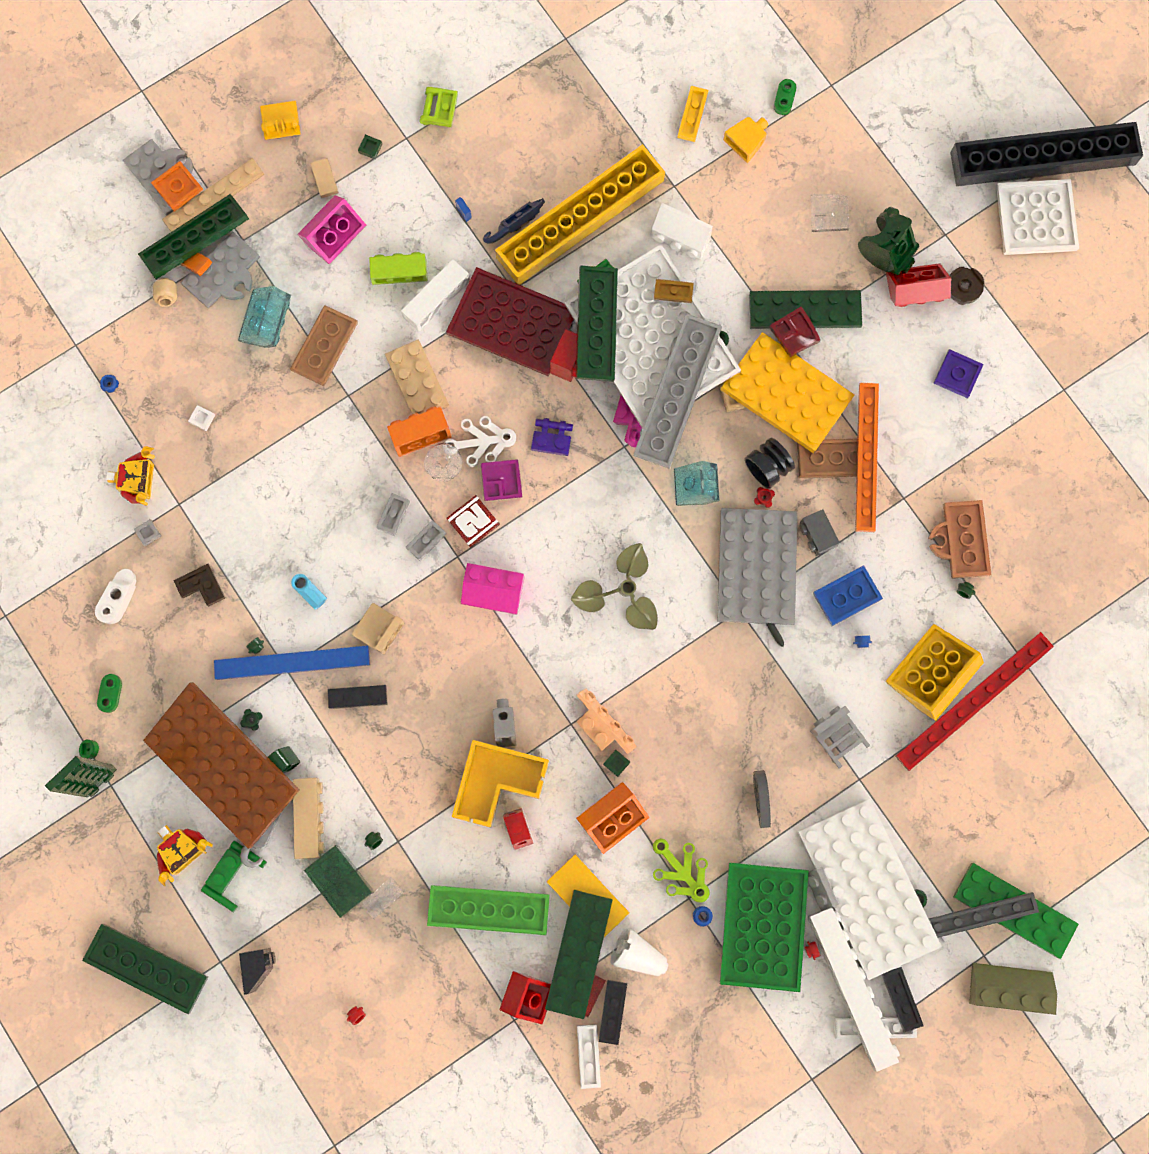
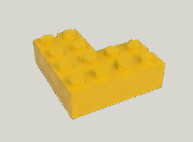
M472 740L452 817L471 822V819H473V823L491 828L501 790L540 799L544 783L540 779L546 776L549 760Z

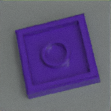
M949 349L934 384L968 399L984 364Z

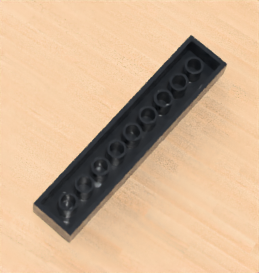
M1137 122L958 142L954 144L950 155L956 186L1134 166L1143 157Z

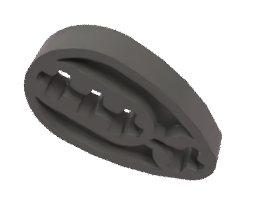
M764 770L754 771L753 783L760 828L771 827V815L766 773Z

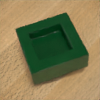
M365 134L358 152L359 154L376 159L383 143L381 140Z
M615 750L603 765L615 776L619 777L631 762Z

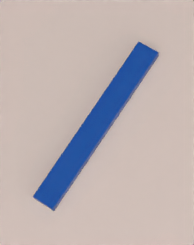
M369 646L214 660L215 680L370 666Z

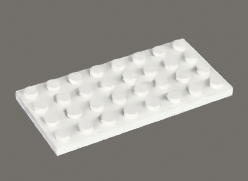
M871 799L798 832L815 869L822 867L838 902L834 909L839 913L840 922L848 934L849 941L868 980L942 947Z

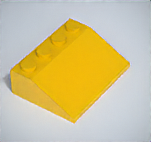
M933 624L888 677L886 683L917 709L936 721L982 666L984 661L979 651Z

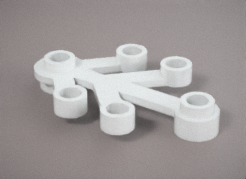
M483 416L480 418V426L484 429L488 428L496 435L488 436L473 426L471 420L464 419L461 422L462 429L470 432L477 438L464 441L448 439L444 442L443 448L446 454L455 455L459 449L479 446L474 454L469 455L466 459L467 465L473 468L477 466L478 460L490 444L497 445L492 452H488L485 455L486 462L497 461L498 455L505 447H511L515 444L516 434L508 428L500 429L491 422L488 416ZM488 420L489 423L487 425H483L482 421ZM464 423H470V426L465 428L463 426ZM509 435L510 439L505 440L503 437ZM453 443L454 447L449 449L447 447L448 444ZM489 456L495 457L493 461H489L487 458ZM474 458L476 462L474 464H470L469 460Z

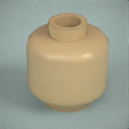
M161 278L155 281L153 284V300L160 306H171L177 301L176 283L168 278Z

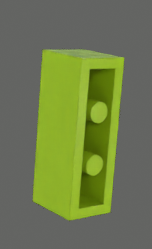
M413 252L409 255L395 253L392 256L378 254L374 257H369L372 285L428 281L425 253Z

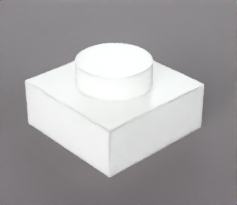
M197 405L188 422L207 431L215 414Z

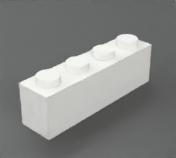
M453 259L449 263H445L441 271L437 275H433L429 279L428 284L424 288H420L416 292L415 297L403 305L401 310L403 318L416 330L420 331L470 281L469 273Z

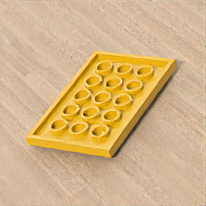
M763 332L738 364L741 372L726 380L720 389L813 454L855 396V394L796 354L789 357L781 344Z

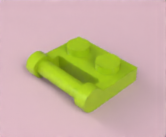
M426 87V100L423 115L420 116L419 122L423 125L432 124L452 128L458 91ZM438 96L435 114L430 116L433 97Z

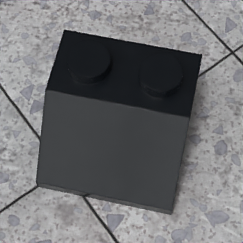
M271 948L239 953L244 995L256 992L273 969L276 959L275 953L271 952Z

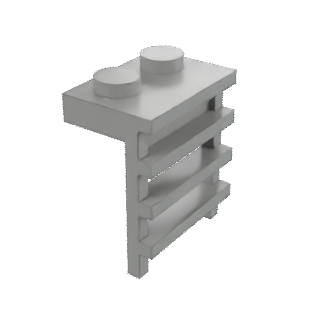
M839 706L829 712L830 717L826 720L822 717L814 723L815 728L810 731L838 768L842 767L838 759L861 742H863L866 748L870 746L847 715L850 711L846 706L841 709ZM848 723L852 730L828 747L824 740ZM856 733L860 739L837 756L832 753L831 750Z

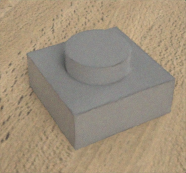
M151 519L134 529L144 546L161 537Z

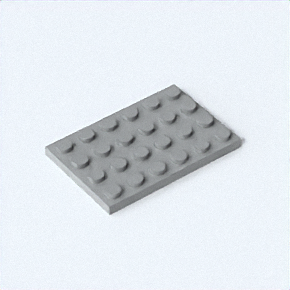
M721 508L717 622L795 625L797 511Z

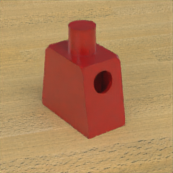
M522 808L503 814L506 828L515 850L534 844Z

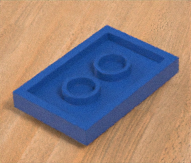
M864 565L813 592L831 626L883 599Z

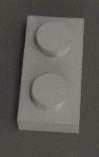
M392 493L376 528L395 536L410 501Z
M432 520L406 546V549L421 561L446 535V532Z
M823 868L809 871L808 884L820 910L823 911L838 905Z

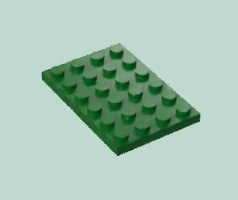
M729 863L720 985L791 992L801 991L809 870Z

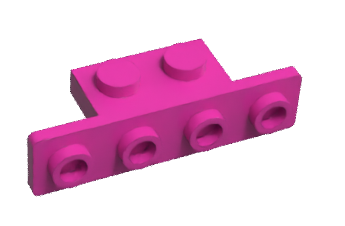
M620 395L613 422L617 425L628 426L624 441L631 447H636L640 439L642 427L622 395Z

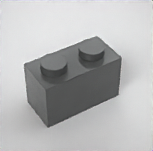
M824 509L806 516L800 521V530L803 535L807 536L809 540L808 546L812 553L815 552L816 556L834 549L840 544Z

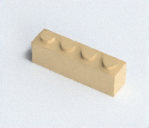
M319 778L293 779V783L300 789L293 798L294 859L321 858V854H324L325 851L324 842H321V834L324 833V823L321 822L320 814H323L324 811L323 802H320V794H323V783L320 782Z

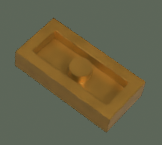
M656 279L654 300L692 303L694 283Z

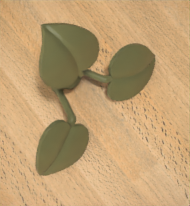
M641 543L627 547L618 556L616 562L617 569L621 573H627V580L620 583L617 589L602 593L601 585L596 581L589 580L581 583L571 597V601L579 609L586 612H597L605 605L603 597L619 592L622 596H630L633 605H630L626 610V619L631 626L654 630L657 627L658 617L654 603L647 597H640L636 602L634 600L635 595L633 593L636 591V584L631 580L630 575L638 578L644 575L648 569V558Z

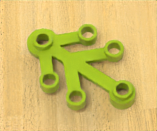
M665 839L655 840L653 843L654 852L662 854L677 872L656 869L653 872V878L657 881L663 879L685 881L690 888L677 887L674 884H670L666 887V893L669 896L688 895L695 902H705L710 895L708 886L704 884L705 869L708 867L707 860L699 858L696 861V867L698 868L696 882L691 876L692 854L695 851V846L692 843L684 844V866H682L668 849L669 844ZM658 843H663L665 848L659 850L657 848ZM687 845L692 846V851L690 853L686 852L685 847ZM700 860L705 861L704 868L698 866ZM661 871L663 874L662 878H656L655 873ZM670 886L675 887L676 891L674 894L668 892ZM698 889H702L704 891V894L702 896H698L696 894V891Z

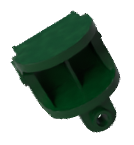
M888 207L876 219L881 233L875 236L863 237L858 242V248L864 258L878 269L899 275L901 271L907 273L915 263L913 255L920 246L915 240L911 227L912 220L900 215L898 209Z

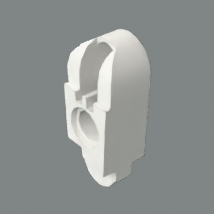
M122 569L117 572L113 581H110L95 608V616L101 622L115 624L122 619L136 588V576L131 570ZM121 591V597L115 600V593Z

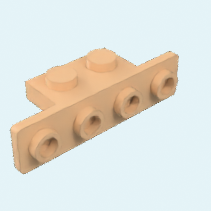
M585 688L577 694V697L589 709L577 723L601 751L607 748L614 740L617 741L627 754L637 747L633 738L621 729L619 722L608 714V710L596 700L595 695Z

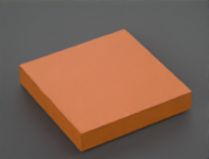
M181 161L151 182L174 212L203 191V188Z

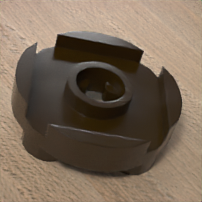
M959 267L949 275L951 277V298L958 304L973 303L983 293L984 278L978 270L972 267L971 269ZM961 282H968V289L962 288Z

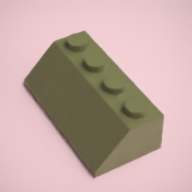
M972 963L969 1004L1056 1015L1057 990L1053 972Z

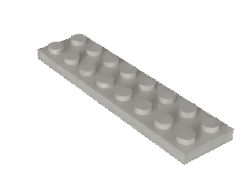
M686 313L635 449L634 457L670 469L721 332V325Z

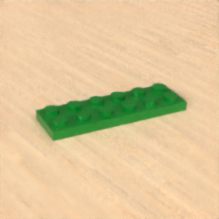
M971 863L953 898L971 908L1026 893L975 863ZM1037 899L1038 913L998 923L1058 959L1062 958L1079 925Z

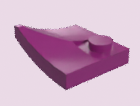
M518 459L481 463L484 501L522 497Z

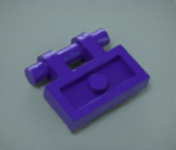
M549 418L536 419L535 426L542 427V432L534 431L531 451L568 456L571 436H566L564 433L565 431H572L573 424L562 420L560 422L549 421ZM548 428L559 429V433H548Z

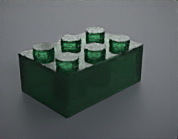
M339 845L332 847L304 870L340 918H344L374 893V890Z

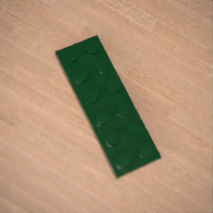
M229 194L138 253V255L157 280L249 220V218L233 196Z
M583 265L579 267L576 379L611 382L615 380L618 268Z
M861 290L749 292L750 329H770L771 324L799 307L804 309L815 328L862 327Z
M75 756L45 787L50 792L88 798L89 796H94L100 790L99 787L103 783L109 782L114 777L113 773L117 769L112 764Z
M574 890L545 1010L580 1019L585 1018L613 899Z
M105 924L100 925L82 960L186 1014L191 1013L208 979V976Z

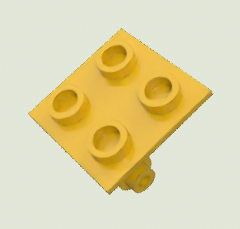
M296 100L260 106L261 127L265 140L301 135Z

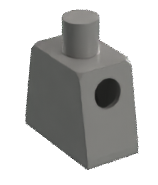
M498 699L497 708L493 709L496 744L498 747L516 746L513 707H509L508 699Z

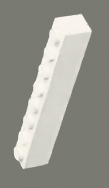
M829 908L809 916L810 924L873 1070L878 1072L899 1063L897 1057L900 1054L895 1044L892 1045L889 1040L891 1033L887 1025L883 1026L880 1019L883 1015L879 1006H875L872 998H874V994L870 986L866 987L863 980L866 979L865 973L861 967L858 968L855 961L858 959L854 949H850L847 943L849 940L848 934L845 929L842 930L839 922L841 918L837 910L834 911L833 908Z

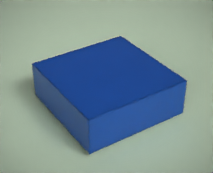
M459 197L455 200L456 208L467 222L471 220V210L464 200Z

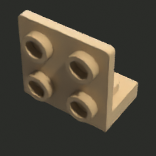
M372 603L352 635L384 655L405 622L400 617L394 616L375 603Z

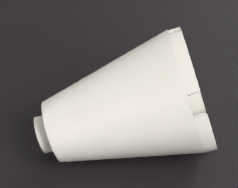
M626 928L621 933L616 942L618 945L617 950H613L610 963L612 965L654 976L665 974L668 968L665 956L634 930Z

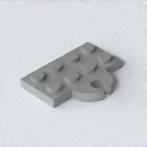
M150 139L123 159V162L166 216L172 213L173 210L153 187L151 182L174 166L180 158H185L187 154L178 148H170L162 152L153 139ZM189 157L183 165L192 174L193 163Z
M232 231L207 256L212 261V264L201 276L191 272L180 282L207 308L220 296L229 300L241 299L244 295L241 291H236L235 288L238 284H244L246 290L250 292L252 277L248 269L260 256Z

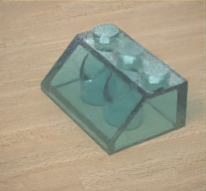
M275 286L253 289L238 341L263 348L276 347L280 340L281 328L285 323L286 311L290 306L291 295Z

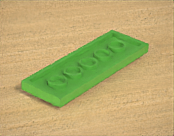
M431 885L427 926L547 935L550 895Z

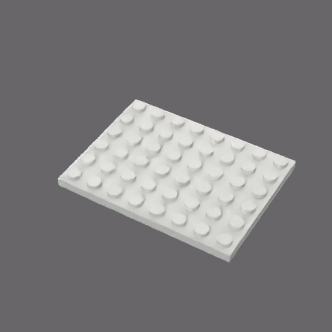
M662 245L657 246L618 270L615 380L613 383L642 429L646 423L686 313L710 322L694 295L692 296V303L654 300L656 279L685 282ZM578 295L566 301L565 306L578 324ZM720 336L716 342L696 398L741 372V369Z

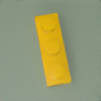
M695 86L690 87L677 138L695 142L708 95L707 89Z

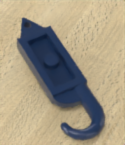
M542 198L532 203L529 201L501 221L497 233L489 237L491 235L489 231L484 235V243H495L508 233L519 230L527 221L533 220L540 213V208L545 203L544 199Z

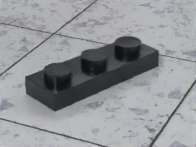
M386 685L328 689L329 709L388 705Z
M902 967L883 973L882 977L903 1033L923 1027L922 1019Z
M607 980L598 1042L619 1045L627 983Z

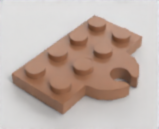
M983 500L944 503L945 522L935 526L928 538L941 537L943 545L937 546L932 544L929 546L930 550L935 556L950 561L952 579L990 576L991 566Z

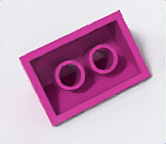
M334 195L297 235L312 251L330 264L363 230L366 224L344 198Z
M467 563L461 604L517 615L525 579L524 574Z

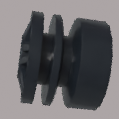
M768 438L765 443L760 445V451L754 450L744 459L751 474L767 489H770L780 481L779 475L786 476L788 472L795 469L794 461L788 451L774 438Z

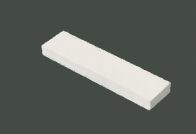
M851 1017L835 1018L836 1039H860ZM898 1017L880 1018L883 1026L887 1025L891 1033L889 1038H917V1029L903 1033Z

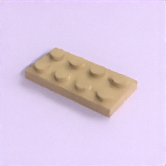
M419 339L385 354L412 414H422L428 408L434 406L437 408L441 407L442 409L449 407L448 401Z

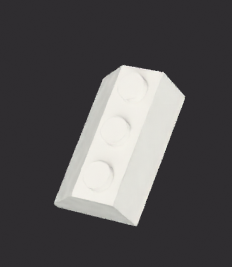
M662 203L652 227L651 237L659 243L664 242L670 245L674 250L686 252L691 258L701 259L710 241L713 226Z

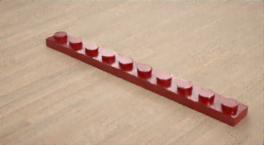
M1042 632L1038 633L895 757L907 771H910L1054 646Z

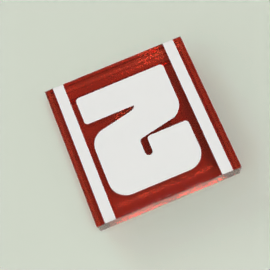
M477 495L446 518L470 548L500 525Z

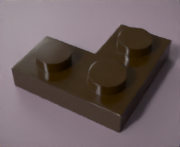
M209 564L173 580L181 598L200 591L208 607L226 598Z

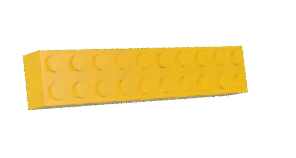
M642 144L495 249L496 259L515 283L522 284L664 181L665 171Z

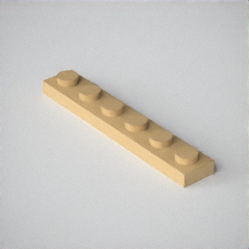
M252 158L162 220L172 232L227 195L231 194L234 196L262 177L264 173Z

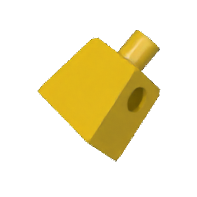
M746 117L726 130L723 140L748 163L766 139L767 134L764 129L768 126V122L762 117L757 122H754L750 117Z

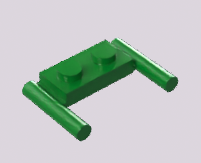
M235 840L231 843L229 849L226 850L206 880V884L201 889V892L233 913L238 906L222 896V894L243 864L240 858L243 846ZM252 851L248 854V859L252 862H256L261 858ZM263 859L262 863L259 866L261 868H264L267 861Z

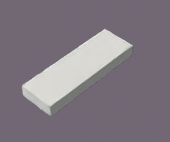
M597 1024L577 1025L581 1089L601 1088Z

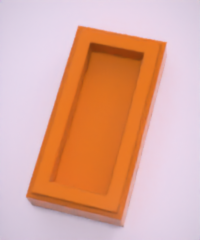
M197 253L180 265L201 276L212 264V261L204 255Z

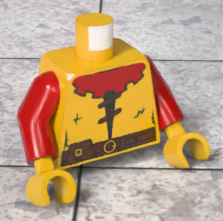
M144 446L141 452L125 459L124 462H120L117 472L108 471L107 482L116 483V489L120 492L121 496L132 504L147 506L148 503L145 502V499H150L154 464L147 459L155 458L154 455L150 454L154 450L152 447Z
M167 825L157 832L164 840L157 846V864L160 874L158 881L164 887L166 886L165 881L167 879L173 882L174 878L170 873L172 875L179 874L202 853H207L205 849L207 845L212 847L213 844L208 842L200 832L188 828L184 830L177 829L174 833Z

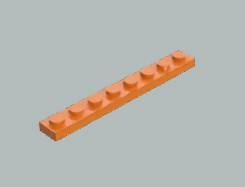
M859 383L856 532L876 531L879 383Z

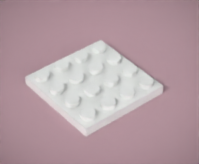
M1071 179L1007 182L996 185L1004 255L1069 252L1079 249Z

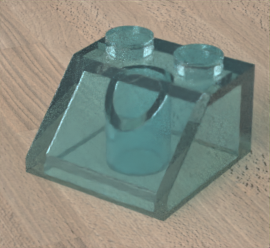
M699 461L674 468L675 500L677 506L706 505L720 501L717 464Z

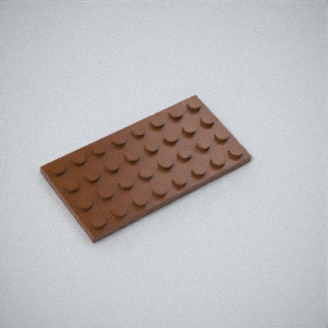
M190 682L143 740L248 849L254 846L300 790L194 682Z

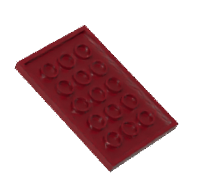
M476 267L447 328L446 334L549 377L551 373L550 361L565 329L570 330L574 319L565 303Z

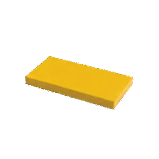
M576 854L547 881L569 907L574 890L613 899L604 937L629 914L628 910Z

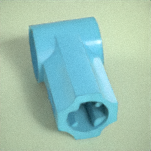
M297 574L292 578V587L315 610L325 603L327 598L305 575ZM300 579L306 580V585L303 588H297V582Z

